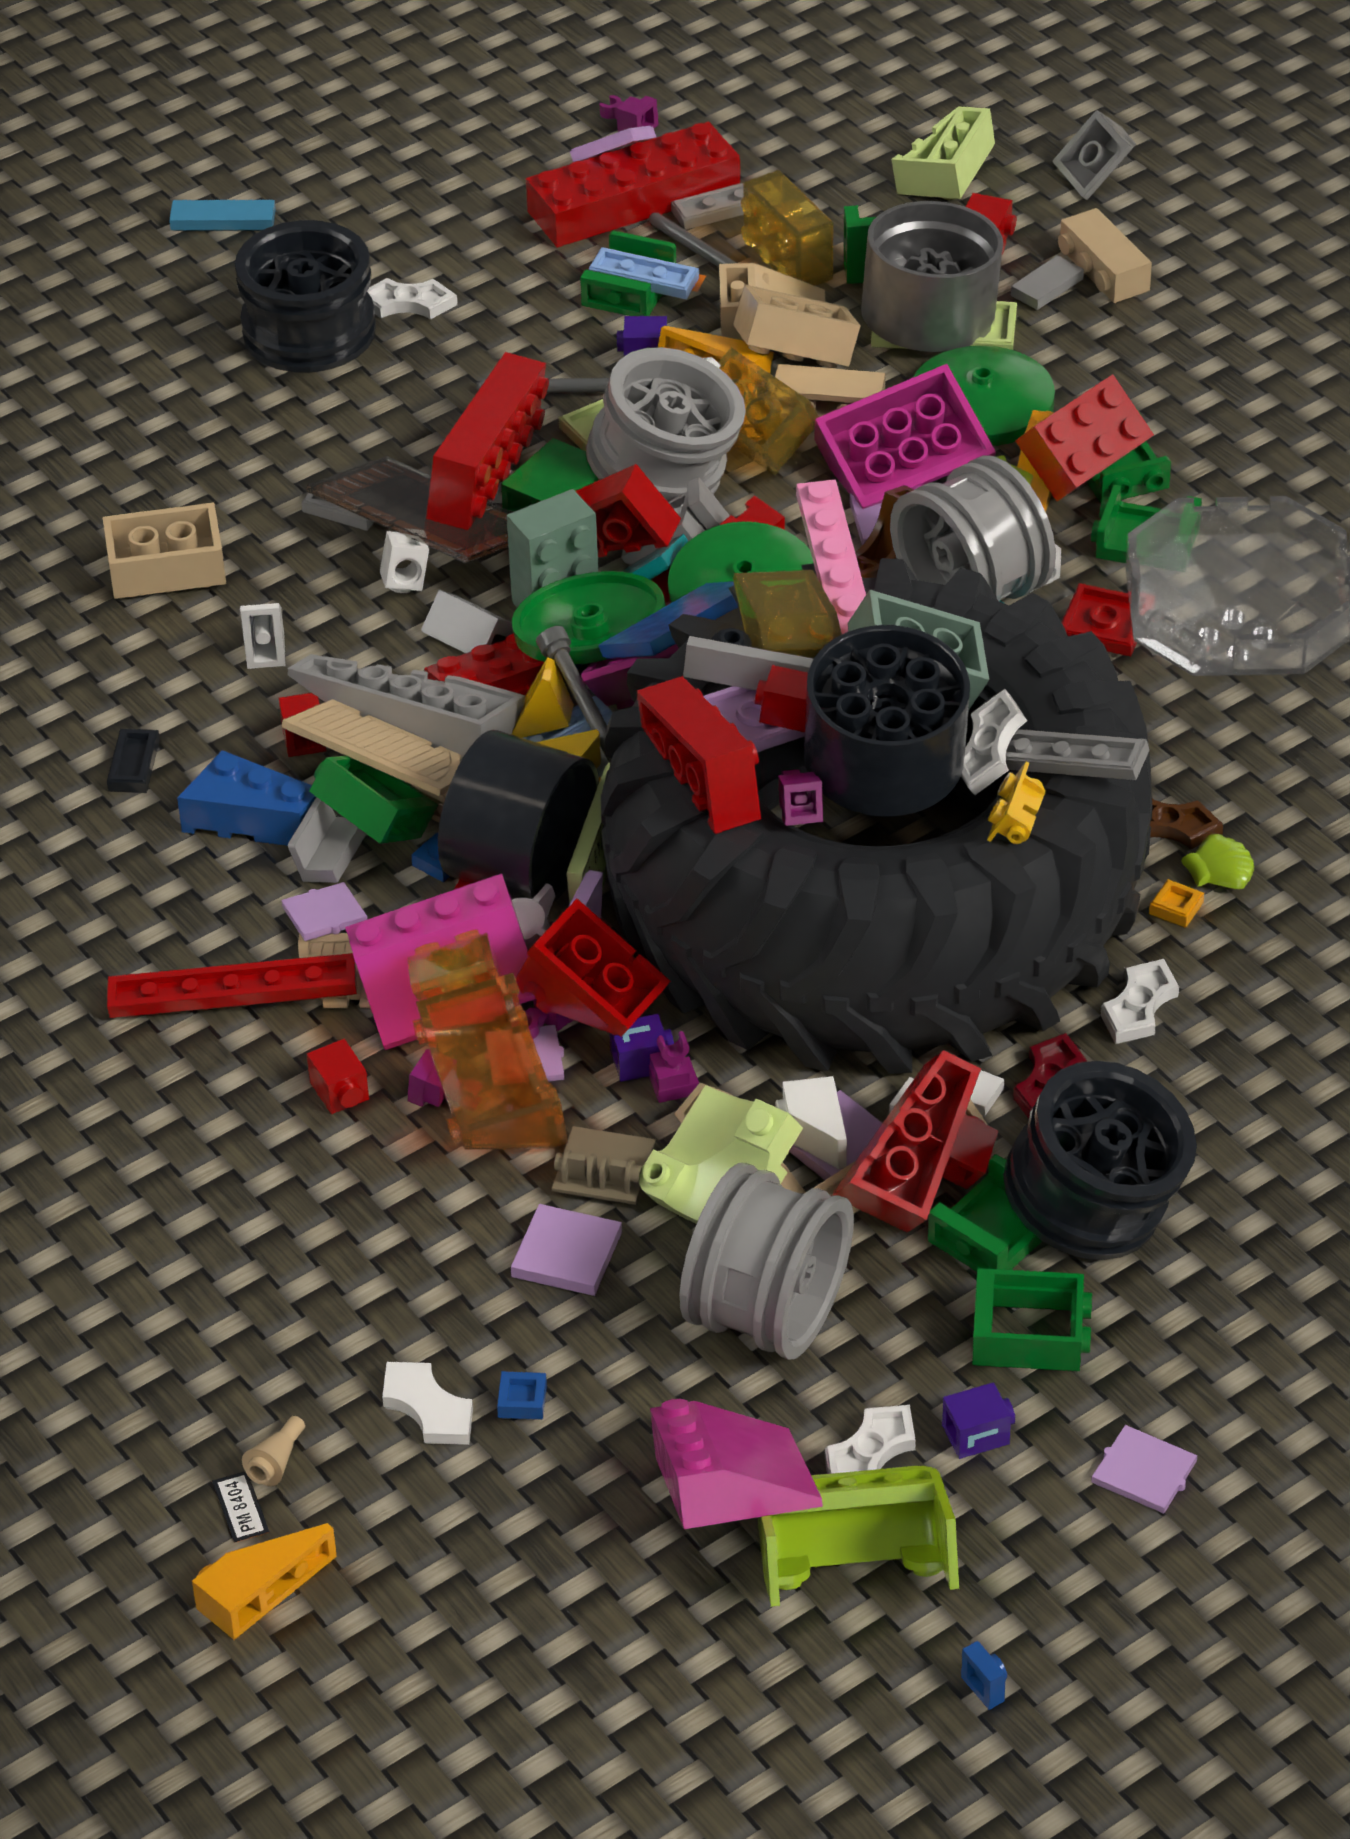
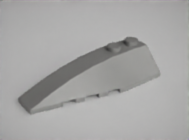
M312 654L288 668L289 677L324 702L334 699L359 710L362 717L371 715L432 742L431 747L434 749L442 746L461 755L460 761L470 746L483 733L489 730H499L512 734L525 704V695L448 675L444 682L428 679V672L413 670L410 673L411 675L392 674L391 666L378 664L358 669L357 661Z

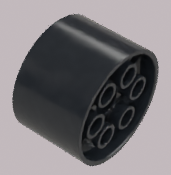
M896 625L867 626L849 631L830 641L818 652L810 665L807 676L804 761L807 772H814L822 781V793L844 808L861 814L901 816L929 808L941 801L953 790L964 768L970 697V679L960 657L940 639L917 629Z
M489 730L483 733L470 746L461 760L445 798L438 832V855L443 871L451 877L472 884L502 874L509 894L514 898L533 899L547 883L554 890L555 898L553 902H555L568 888L567 870L599 785L598 773L594 763L587 758L499 730Z

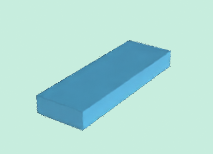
M173 200L169 220L170 229L173 231L264 230L274 225L275 200Z

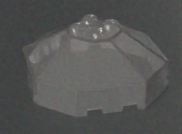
M1270 496V505H1248V497H1216V506H1194V498H1177L1128 533L1126 578L1133 640L1192 676L1305 674L1350 640V555L1347 554L1348 539L1346 530L1287 496Z

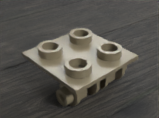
M573 1126L564 1153H557L555 1157L554 1169L558 1171L552 1191L636 1205L641 1190L639 1174H641L643 1165L654 1149L656 1139Z

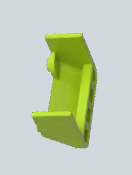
M907 1466L811 1475L822 1497L823 1507L757 1517L764 1580L771 1607L780 1606L779 1589L791 1590L800 1587L802 1582L810 1577V1567L902 1559L903 1565L918 1576H934L944 1570L949 1589H959L956 1520L941 1475L935 1468Z

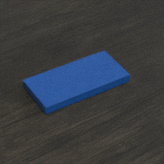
M758 580L706 583L599 644L602 656L606 658L656 656L676 644L668 624L682 614L715 620L739 607L729 587L745 581H750L760 586Z

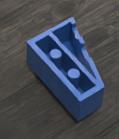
M222 750L177 797L183 833L194 834L196 829L218 831V837L231 838L232 833L254 836L255 842L288 846L316 796L309 792L312 786L310 784Z

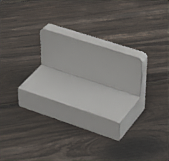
M438 590L422 626V632L464 653H468L476 646L491 645L495 634L505 637L511 635L513 628L511 621L457 595Z
M316 797L288 843V849L302 881L338 883L366 833L346 818L336 817L333 809Z

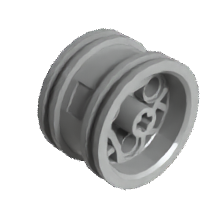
M663 347L644 348L622 357L612 369L603 397L604 407L595 417L586 444L587 460L593 473L601 480L637 464L667 502L687 492L688 482L697 477L703 481L714 495L725 471L726 453L735 444L746 413L744 398L737 385L714 364L697 355L677 349Z
M980 456L954 469L947 477L945 483L929 482L900 496L893 506L890 521L893 548L897 559L905 561L917 580L946 585L961 567L981 573L998 601H1000L1002 598L1016 599L1022 597L1032 590L1045 585L1052 577L1055 568L1056 548L1048 516L1030 484L1006 461L994 456Z
M738 1163L731 1167L720 1179L704 1206L688 1247L679 1293L682 1317L688 1323L703 1325L715 1333L724 1332L728 1328L754 1337L755 1344L761 1350L767 1352L776 1351L781 1357L788 1360L798 1358L807 1350L822 1328L842 1282L854 1229V1213L850 1201L841 1196H830L827 1191L819 1188H812L806 1193L788 1190L780 1184L779 1178L774 1172L758 1170L754 1165L748 1163Z

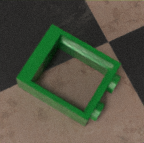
M348 756L327 757L322 761L314 773L315 780L309 792L380 844L421 838L438 807L437 803L411 784Z
M977 1268L972 1365L1080 1371L1081 1353L1090 1354L1091 1327L1082 1326L1083 1319H1091L1092 1292H1084V1274ZM993 1306L1070 1310V1337L992 1332Z

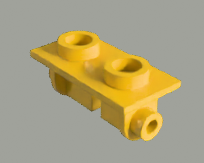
M1027 761L1016 775L1011 772L1008 773L997 794L1003 798L996 802L988 817V821L993 823L987 838L989 842L993 840L997 833H1000L1007 837L1011 843L1020 844L1026 841L1031 834L1036 819L1035 815L1044 798L1045 789L1041 781L1026 775L1030 764Z

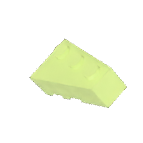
M958 106L932 127L933 133L924 141L920 138L916 139L912 143V150L902 157V155L897 154L892 158L897 194L940 197L946 200L961 199L995 144L989 108Z

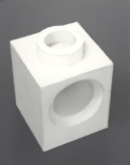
M386 532L380 574L385 588L398 593H408L411 590L422 591L429 548L423 534ZM402 561H412L406 568H396Z

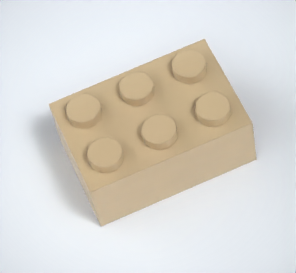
M745 284L733 324L741 338L749 345L748 348L752 351L762 354H769L770 350L783 352L782 355L795 361H803L804 357L816 359L817 364L827 368H837L838 364L849 367L860 329V324L845 306Z
M214 502L103 517L114 599L163 592L169 593L201 587L208 588L226 584L222 546Z

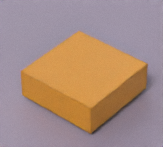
M1167 879L1151 901L1149 914L1186 928L1204 903V893Z

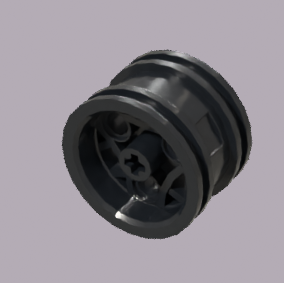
M299 220L281 223L258 232L248 239L238 251L235 260V272L239 296L244 301L240 316L245 347L258 361L278 370L312 373L345 365L358 358L369 348L375 337L376 330L374 304L372 297L367 292L370 287L372 274L368 247L359 235L335 223L318 220Z
M1097 1060L1073 1064L1061 1069L1047 1081L1030 1112L1029 1123L1023 1127L1006 1158L1003 1173L1005 1193L1013 1211L1025 1227L1048 1245L1079 1258L1095 1260L1121 1258L1139 1250L1150 1240L1168 1208L1169 1200L1177 1194L1192 1168L1197 1149L1194 1126L1186 1109L1175 1095L1159 1081L1142 1071L1120 1063Z

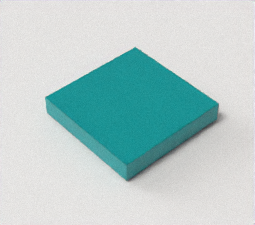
M682 534L670 541L668 547L658 548L628 566L622 572L633 573L651 579L672 565L677 553L688 542V539Z

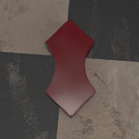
M1067 1033L1029 1047V1058L1033 1063L1034 1069L1026 1080L1016 1085L1013 1089V1099L1028 1119L1040 1093L1051 1077L1063 1068L1076 1063L1087 1062L1085 1056Z

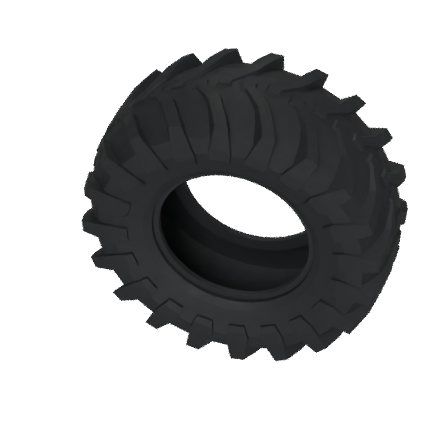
M881 558L877 577L862 578L866 594L869 590H873L980 622L989 681L968 710L966 746L973 732L971 713L1004 689L1011 695L1027 719V722L1019 728L1020 730L1146 739L1148 743L1146 724L1131 681H1118L1117 673L1104 644L1092 631L1068 637L1062 622L1049 601L1035 593H1031L1011 605L1004 604L998 601L981 573L961 567L946 585L917 580L903 559ZM814 563L801 565L806 585L772 593L750 581H745L729 587L733 598L739 606L738 608L715 620L682 614L668 624L672 638L679 649L670 658L636 659L627 672V686L635 703L632 708L612 712L605 736V756L611 758V763L606 773L601 794V821L603 824L602 844L616 919L627 943L636 950L633 954L634 958L641 954L671 981L663 992L682 1013H686L706 1005L712 1019L729 1042L748 1051L769 1033L783 1037L789 1048L805 1067L828 1071L839 1049L872 1052L889 1074L912 1073V1050L950 1044L972 1062L993 1056L983 1034L1009 1022L1017 1021L1044 1032L1060 1022L1058 1012L1050 997L1067 984L1097 988L1109 974L1110 962L1103 945L1110 936L1129 933L1135 923L1141 894L1134 889L1137 880L1141 877L1145 860L1149 855L1150 820H1152L1153 806L1149 752L1136 780L1027 771L1026 775L1028 777L1041 781L1045 789V795L1035 815L1036 819L1029 838L1020 844L1011 843L1007 837L1000 833H997L991 842L987 840L993 823L988 821V817L996 802L1003 798L997 794L1008 773L1011 772L1014 775L1018 773V770H1009L976 795L971 792L962 777H960L950 793L966 801L981 813L960 828L929 840L911 844L861 846L823 839L806 833L792 825L785 826L782 819L771 811L779 805L778 775H781V771L799 769L800 773L807 772L804 761V736L758 752L759 763L755 765L761 819L714 834L708 825V819H710L709 811L707 809L702 811L697 809L692 801L694 793L689 783L680 784L674 775L670 759H663L643 730L637 690L683 676L686 645L689 636L711 640L715 633L728 628H735L748 634L752 640V648L814 659L818 652L833 640ZM684 677L695 689H700L703 696L732 687L730 685Z

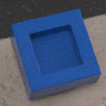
M437 832L412 854V866L441 882H445L450 876L443 871L439 861Z
M501 1371L497 1405L498 1418L543 1420L547 1389L546 1373Z
M979 1641L963 1648L961 1678L988 1710L1005 1701L1007 1671L1001 1659L996 1654L990 1655Z

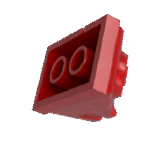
M576 898L527 951L528 957L514 979L513 986L522 994L526 992L532 993L536 997L535 1006L545 1014L556 1013L622 1037L671 981L641 954L634 958L632 955L636 950Z

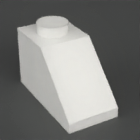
M280 604L240 606L247 669L285 666V640Z
M834 1077L783 1082V1099L776 1100L775 1106L788 1112L803 1128L793 1145L837 1169L845 1168L847 1166V1138Z

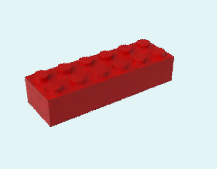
M709 121L697 123L692 127L665 133L660 137L636 142L631 146L604 152L601 155L582 161H575L569 165L543 171L540 174L526 178L527 212L558 248L649 219V216L655 212L661 215L671 212L672 201L740 184V155Z
M508 352L503 354L433 456L426 519L468 531L476 518L481 519L483 517L488 500L493 501L495 499L499 483L508 478L511 465L518 464L523 447L528 448L531 443L534 430H540L542 427L545 409L540 408L541 400L545 398L549 386V378L545 377V362Z

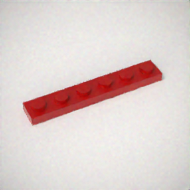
M353 953L108 976L107 1009L109 1017L116 1018L357 995L356 962Z

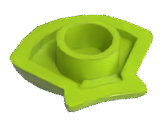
M1220 834L1208 835L1196 853L1187 854L1181 860L1182 864L1191 873L1197 887L1211 883L1232 889H1244L1254 872L1253 859L1244 845Z

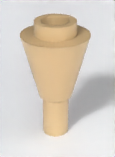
M297 1416L290 1417L279 1432L274 1433L243 1454L242 1465L252 1481L266 1486H274L281 1481L293 1448V1443L305 1429V1423L301 1418Z

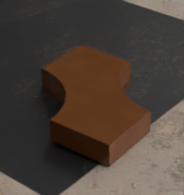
M1152 798L1150 838L1172 839L1184 844L1191 850L1201 845L1203 840L1210 834L1222 835L1223 823L1198 800L1186 804H1168Z

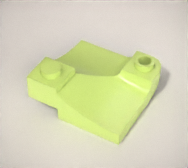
M705 1085L670 1143L663 1150L656 1151L653 1149L642 1167L641 1174H639V1185L656 1203L697 1224L704 1206L720 1179L731 1167L738 1163H748L754 1165L758 1170L774 1172L781 1184L788 1173L781 1164L803 1128L788 1112L761 1100L755 1099L753 1102L741 1099Z

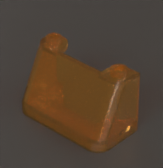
M513 973L416 1001L419 1019L412 1020L415 1035L419 1045L427 1043L453 1117L446 1119L453 1144L461 1142L464 1150L551 1149L568 1143L562 1105L556 1088H553L546 1077L529 1030L526 1013L519 1002L518 994L520 992Z

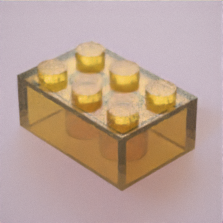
M780 170L743 182L741 207L743 210L744 226L741 228V234L744 242L751 246L761 256L762 260L777 272L814 286L832 280L833 221Z
M730 348L718 362L721 365L719 369L726 373L737 385L744 398L746 410L743 425L733 447L773 475H776L815 429V419L819 416L807 398L733 348Z

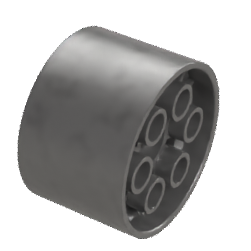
M910 202L894 206L879 214L871 223L867 237L861 305L862 316L867 326L879 337L892 344L926 352H943L973 345L979 337L984 338L991 331V325L995 321L1003 250V238L999 229L984 215L970 208L947 202Z

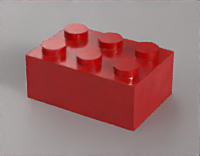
M1112 374L1019 437L1016 443L1058 502L1153 437L1154 434Z

